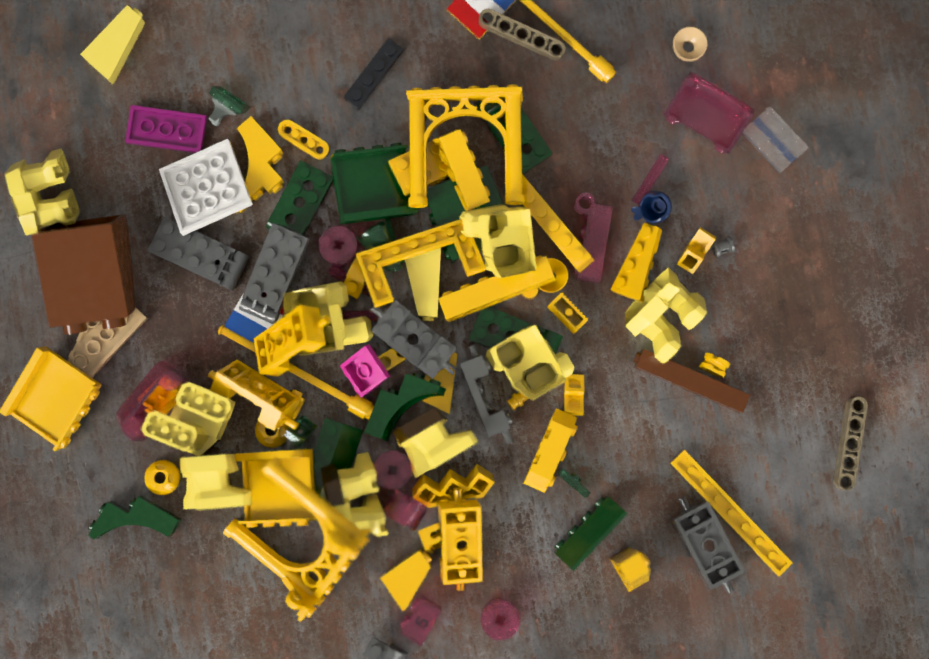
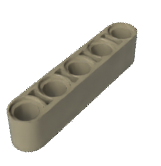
M484 9L480 13L478 22L485 30L551 60H559L565 53V45L560 40L492 9ZM489 15L492 18V22L485 23L482 17ZM507 23L510 29L503 31L499 25ZM522 30L526 33L527 37L520 39L517 36V32ZM540 38L543 40L544 45L538 47L535 45L534 40ZM558 46L561 53L556 55L552 52L551 48Z
M863 397L849 398L845 404L833 484L839 490H851L856 484L868 403ZM855 400L860 404L858 411L853 408ZM852 419L857 423V427L854 430L850 427ZM850 438L854 442V446L851 449L847 446V441ZM847 457L851 461V465L848 468L844 465V460ZM844 476L848 479V484L845 487L841 484V479Z

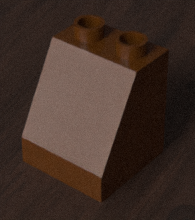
M126 214L77 220L75 224L67 226L55 223L31 234L49 328L62 326L64 334H76L86 331V323L101 321L103 329H113L126 325L125 317H129L135 310L132 257Z

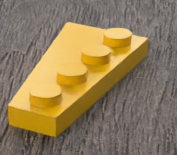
M647 223L643 224L610 289L611 291L644 303V290L648 287L649 271L653 268V256L657 253L662 230L659 227Z

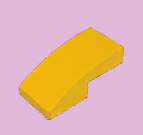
M572 374L566 377L567 380L564 382V412L574 416H583L584 375Z

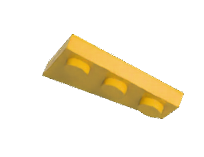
M454 352L449 362L456 367L458 354ZM445 368L440 370L433 379L441 382L440 386L446 388L444 396L430 397L422 401L450 414L455 373L452 375ZM427 375L424 378L428 382L432 379Z

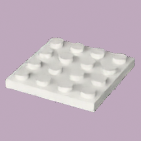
M229 139L159 169L179 231L183 236L253 205Z

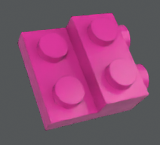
M370 344L364 346L340 365L344 375L349 379L360 397L370 394L390 377Z

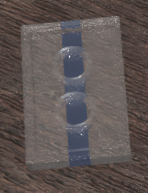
M771 106L742 131L744 136L779 174L809 148Z

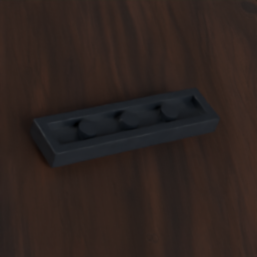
M388 38L344 95V100L359 110L402 54L403 48Z

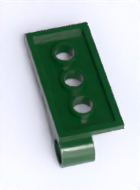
M477 101L474 103L478 111H481L480 105L482 101ZM488 103L484 110L493 116L501 110V106L498 103ZM521 108V147L527 144L532 148V152L529 154L522 152V174H525L552 156L553 153ZM499 118L498 121L506 130V123H503ZM483 119L505 151V143L500 131L493 124Z
M300 160L265 228L270 230L272 223H277L305 235L333 183V177ZM305 182H313L314 188L311 191L304 190ZM298 198L305 200V204L301 208L295 206V200ZM293 214L296 216L294 224L286 223L288 215Z
M487 307L480 311L469 340L487 348H492L506 339L507 332L513 331L517 333L533 325L495 308ZM490 324L498 325L499 332L497 334L489 333L488 326ZM536 326L542 338L547 340L552 351L556 354L563 336Z

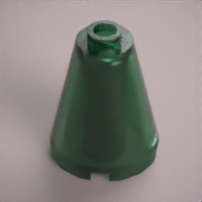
M389 218L385 219V223L382 220L365 230L362 236L359 234L356 237L366 250L397 240ZM404 260L384 266V268L388 272L392 270L395 273L403 268L401 264L404 263Z

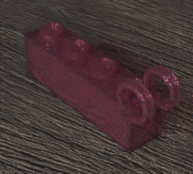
M582 193L577 197L574 207L579 214L583 215V219H586L585 227H581L580 238H583L582 246L594 261L580 273L574 268V275H577L576 280L599 284L613 207L595 204V199L591 194ZM579 200H588L590 208H582L579 205Z

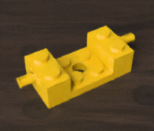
M299 305L255 337L254 344L259 374L279 377L290 369L288 359L301 350L315 352L325 345L323 327L330 323V318L327 315L321 318L319 308Z
M238 359L218 372L212 370L208 374V377L214 380L210 391L228 399L235 394H239L252 401L256 406L262 407L263 409L258 421L264 424L265 427L276 430L281 425H287L293 430L297 429L299 423L291 418L294 416L301 398L264 375L259 374V372Z
M454 488V500L438 502V520L441 525L442 537L440 577L444 585L456 584V590L460 591V588L464 590V583L482 582L481 506L477 499H462V488H458V490ZM459 541H466L467 544L464 548L459 549L456 547Z

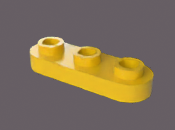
M284 120L279 124L278 133L284 140L315 159L322 160L329 155V146L321 138L291 120ZM287 128H291V132L289 134L285 133V130ZM307 138L308 140L306 143H301V139ZM323 148L324 150L322 153H317V149Z

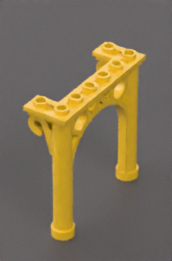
M511 84L507 85V87L490 85L488 88L470 86L468 89H461L460 87L453 86L449 89L432 87L430 90L412 88L410 91H406L409 100L410 127L409 207L424 208L428 206L427 143L430 135L441 123L459 116L482 118L493 124L500 131L505 143V204L522 205L525 203L524 194H522V87ZM460 101L459 105L453 107V111L450 112L447 102ZM469 101H482L480 105L481 111H478L477 107L471 105ZM488 103H498L501 106V110L493 116L489 115L484 109ZM433 105H443L445 112L437 118L429 113V109ZM504 113L506 120V130L498 121V119L501 118L504 115ZM425 116H427L429 120L433 121L426 131Z
M274 457L266 465L262 473L317 518L324 533V548L321 556L317 560L305 564L288 561L244 525L238 524L239 520L236 518L226 527L223 534L228 538L234 539L282 579V582L290 591L285 601L290 608L299 610L297 615L299 616L298 620L301 622L305 616L310 618L317 609L314 606L317 605L319 607L326 599L324 594L328 595L334 588L332 583L336 584L343 576L340 572H345L352 564L349 560L353 561L360 553L358 548L362 549L369 541L367 536L371 529L358 528L283 467L281 462ZM333 553L340 555L338 561L335 560ZM324 567L330 569L327 576L323 569ZM309 571L315 572L319 580L311 579Z

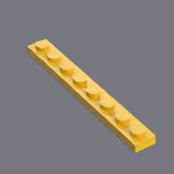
M685 450L670 462L682 477L705 501L709 502L711 507L777 576H780L793 564Z

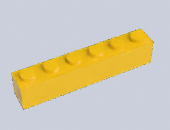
M522 174V194H524L525 198L523 206L530 209V214L580 273L594 259Z
M540 255L535 257L536 271L504 278H497L496 276L491 278L483 277L476 284H465L456 292L448 291L443 293L442 297L438 299L446 320L452 322L556 281L547 256L542 257Z

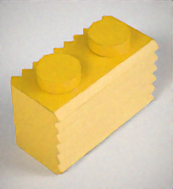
M560 293L547 306L573 334L588 321L583 312L574 307L572 301H569V298H566L564 293Z

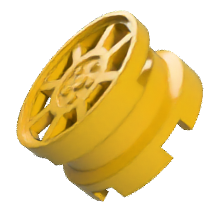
M705 353V360L701 362L699 367L712 375L724 378L726 375L725 370L729 368L730 363L721 357L714 356V354Z

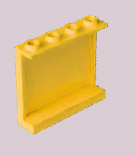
M47 346L38 347L0 409V413L4 416L12 415L55 445L54 451L65 449L71 442L70 437L72 433H75L80 427L81 423L79 422L81 418L89 412V405L99 396V389L102 384Z
M313 449L235 454L236 462L242 461L243 489L251 490L252 505L244 506L245 520L238 521V524H246V528L258 527V523H263V527L275 526V523H280V526H292V522H297V526L309 525V521L316 520V517L307 508L262 473L266 465L275 457L281 462L283 467L315 492Z

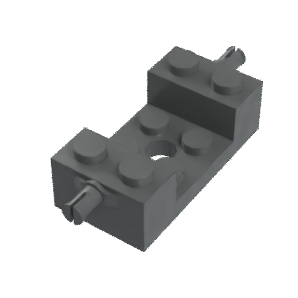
M394 300L384 311L380 307L375 309L372 307L370 309L379 317L370 331L427 376L433 379L443 368L452 375L455 373L454 371H457L458 368L449 362L451 355L457 348L420 321L397 300ZM412 333L418 337V342L414 345L409 344L407 341V337Z
M476 344L468 348L473 358L460 364L463 376L487 437L501 432L506 445L514 442L510 433L512 420L509 413L505 414L504 410L490 416L488 415V412L491 411L487 400H482L481 394L484 392L480 382L476 383L475 381L488 376V371H490L491 367L488 359H483L482 355L479 354Z
M686 496L679 498L678 500L684 510L670 519L690 551L699 569L697 571L706 588L712 590L723 584L727 594L731 593V591L733 592L735 589L730 580L743 574L745 570L708 501H703L697 505L690 506ZM707 540H712L714 543V548L711 551L704 549V543Z

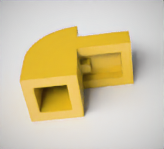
M700 227L684 249L677 265L694 274L703 261L705 254L716 240V237Z
M355 258L347 272L344 284L347 286L348 295L358 299L366 282L357 258Z

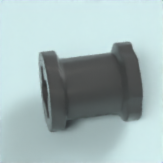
M729 236L725 240L714 241L711 249L715 258H719L722 254L735 252V245Z

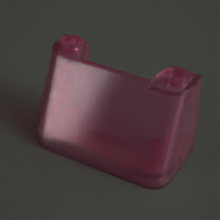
M689 72L665 111L664 116L669 123L673 125L683 123L710 139L715 145L714 149L718 152L729 154L753 117L755 110L699 75Z
M165 361L157 362L117 410L116 420L122 432L132 441H144L147 436L143 434L142 426L146 418L141 413L146 407L142 404L158 385L165 390L172 391L181 383L183 385L192 381L170 363Z

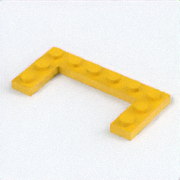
M462 219L356 254L375 308L394 302L382 270L384 266L454 243L467 277L486 271L474 237H466L461 233V230H464Z

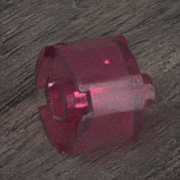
M334 226L327 229L321 235L319 250L327 263L337 267H345L355 260L359 245L355 235L348 228ZM337 243L343 244L341 250L336 248Z
M386 451L379 455L374 463L377 475L376 480L384 488L399 489L411 479L412 464L408 456L400 451ZM390 465L398 467L396 475L394 473L389 474Z
M396 490L391 494L383 509L384 514L404 527L406 525L410 527V530L416 531L427 512L425 510L427 506L414 499L410 501L409 495Z
M495 598L487 602L482 609L481 625L484 632L490 638L506 640L518 631L520 615L516 606L509 600ZM497 615H500L501 617L505 616V618L503 619V623H500L499 621L495 622L497 620Z

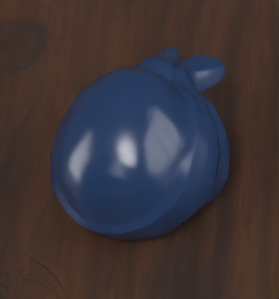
M654 190L644 195L639 206H633L631 212L635 213L633 216L635 221L643 217L649 223H660L670 215L672 203L667 194Z

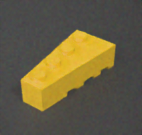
M458 129L433 139L434 146L439 145L441 161L448 164L447 173L452 182L456 181L457 183L454 188L464 209L469 211L490 202V192L487 186H484L482 183L483 175L480 169L475 166L474 153L467 147L468 139L466 134Z
M628 547L610 558L628 592L649 581L650 570L647 565L650 563L644 553L642 554V552Z

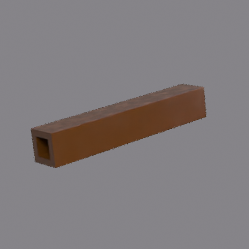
M643 349L641 352H637L633 362L636 363L634 368L737 413L744 412L750 395L671 360L662 363L655 357L654 353Z

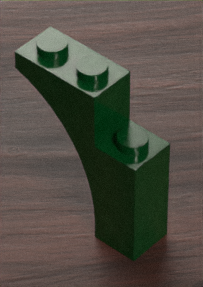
M406 374L399 392L388 388V391L380 390L364 433L388 441L395 424L406 410L424 399L444 396L446 388L440 386L441 382L430 379L429 382L423 380L424 376L420 374Z
M138 496L131 501L129 505L130 511L113 501H109L101 506L99 510L100 516L97 521L94 520L89 526L88 530L90 532L88 536L95 540L117 527L138 525L154 529L170 537L174 534L182 519L144 496Z

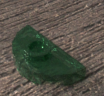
M561 468L558 475L584 498H587L591 492L579 483L581 479L573 472L570 475Z

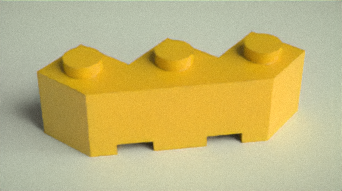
M557 408L555 409L523 484L544 493L548 486L552 487L556 479L554 473L559 461L563 462L567 451H565L568 440L570 436L573 437L578 428L575 425L577 417Z
M476 464L466 478L449 469L440 483L422 474L412 488V494L415 500L431 508L436 507L438 502L454 500V488H457V490L462 488V499L464 500L483 498L495 482L491 472Z

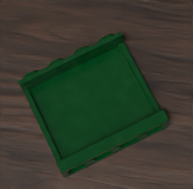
M393 143L390 144V147L375 145L372 146V149L357 147L353 151L346 152V149H338L332 153L330 163L341 225L414 216L419 212L418 208L408 206L410 194L404 195L388 164L389 160L406 153L405 150L408 148V145Z
M487 165L480 167L479 169L483 175L482 183L484 186H487L490 192V202L474 209L499 204L503 205ZM448 180L427 189V207L431 211L429 218L432 225L436 224L438 227L459 220L462 212L466 211L454 188L457 185L456 181ZM474 237L478 250H482V239ZM454 243L445 246L446 249H443L447 260L451 259V262L455 263L456 260L460 259Z

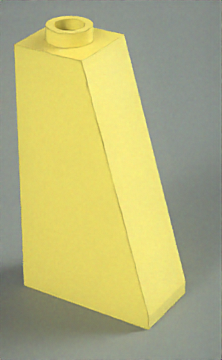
M128 5L80 54L112 84L116 81L145 25L141 18L143 14L135 7L132 10Z
M441 248L405 259L418 317L422 318V321L433 322L434 318L438 319Z

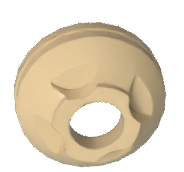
M685 27L679 30L673 39L674 53L683 61H696L704 55L707 49L705 34L695 27ZM686 42L691 43L694 47L693 51L686 52L683 49V44Z

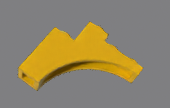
M250 116L237 130L242 135L248 151V173L245 183L251 200L256 201L264 194V190L271 195L282 189L284 181L270 165L278 163L282 158L281 155L284 153ZM248 207L236 212V214H238L239 212L243 213L248 209Z

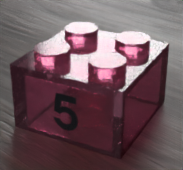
M424 596L414 600L410 607L411 615H406L400 626L402 629L401 635L420 646L423 645L442 611L441 606Z

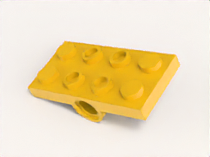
M432 141L427 143V186L440 183L449 176L447 173L448 164L441 161L439 156V145L434 146ZM410 151L388 161L405 196L410 194Z

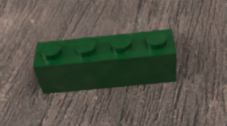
M327 418L324 420L313 453L315 493L324 500H326L320 468L335 463L337 470L350 469L363 433L361 429Z
M608 496L605 498L600 497L594 504L596 508L592 512L587 511L582 516V522L579 526L574 525L568 531L569 536L565 540L561 539L554 546L556 549L554 553L573 571L628 514Z

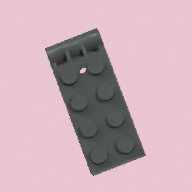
M163 217L147 250L151 254L231 291H234L249 260L248 255L199 232L193 231L183 236L179 231L177 222Z
M272 223L243 294L239 310L271 324L277 322L284 305V293L289 292L310 242V237L280 224Z

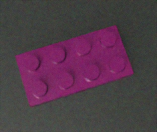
M131 105L125 143L197 153L203 147L207 116Z

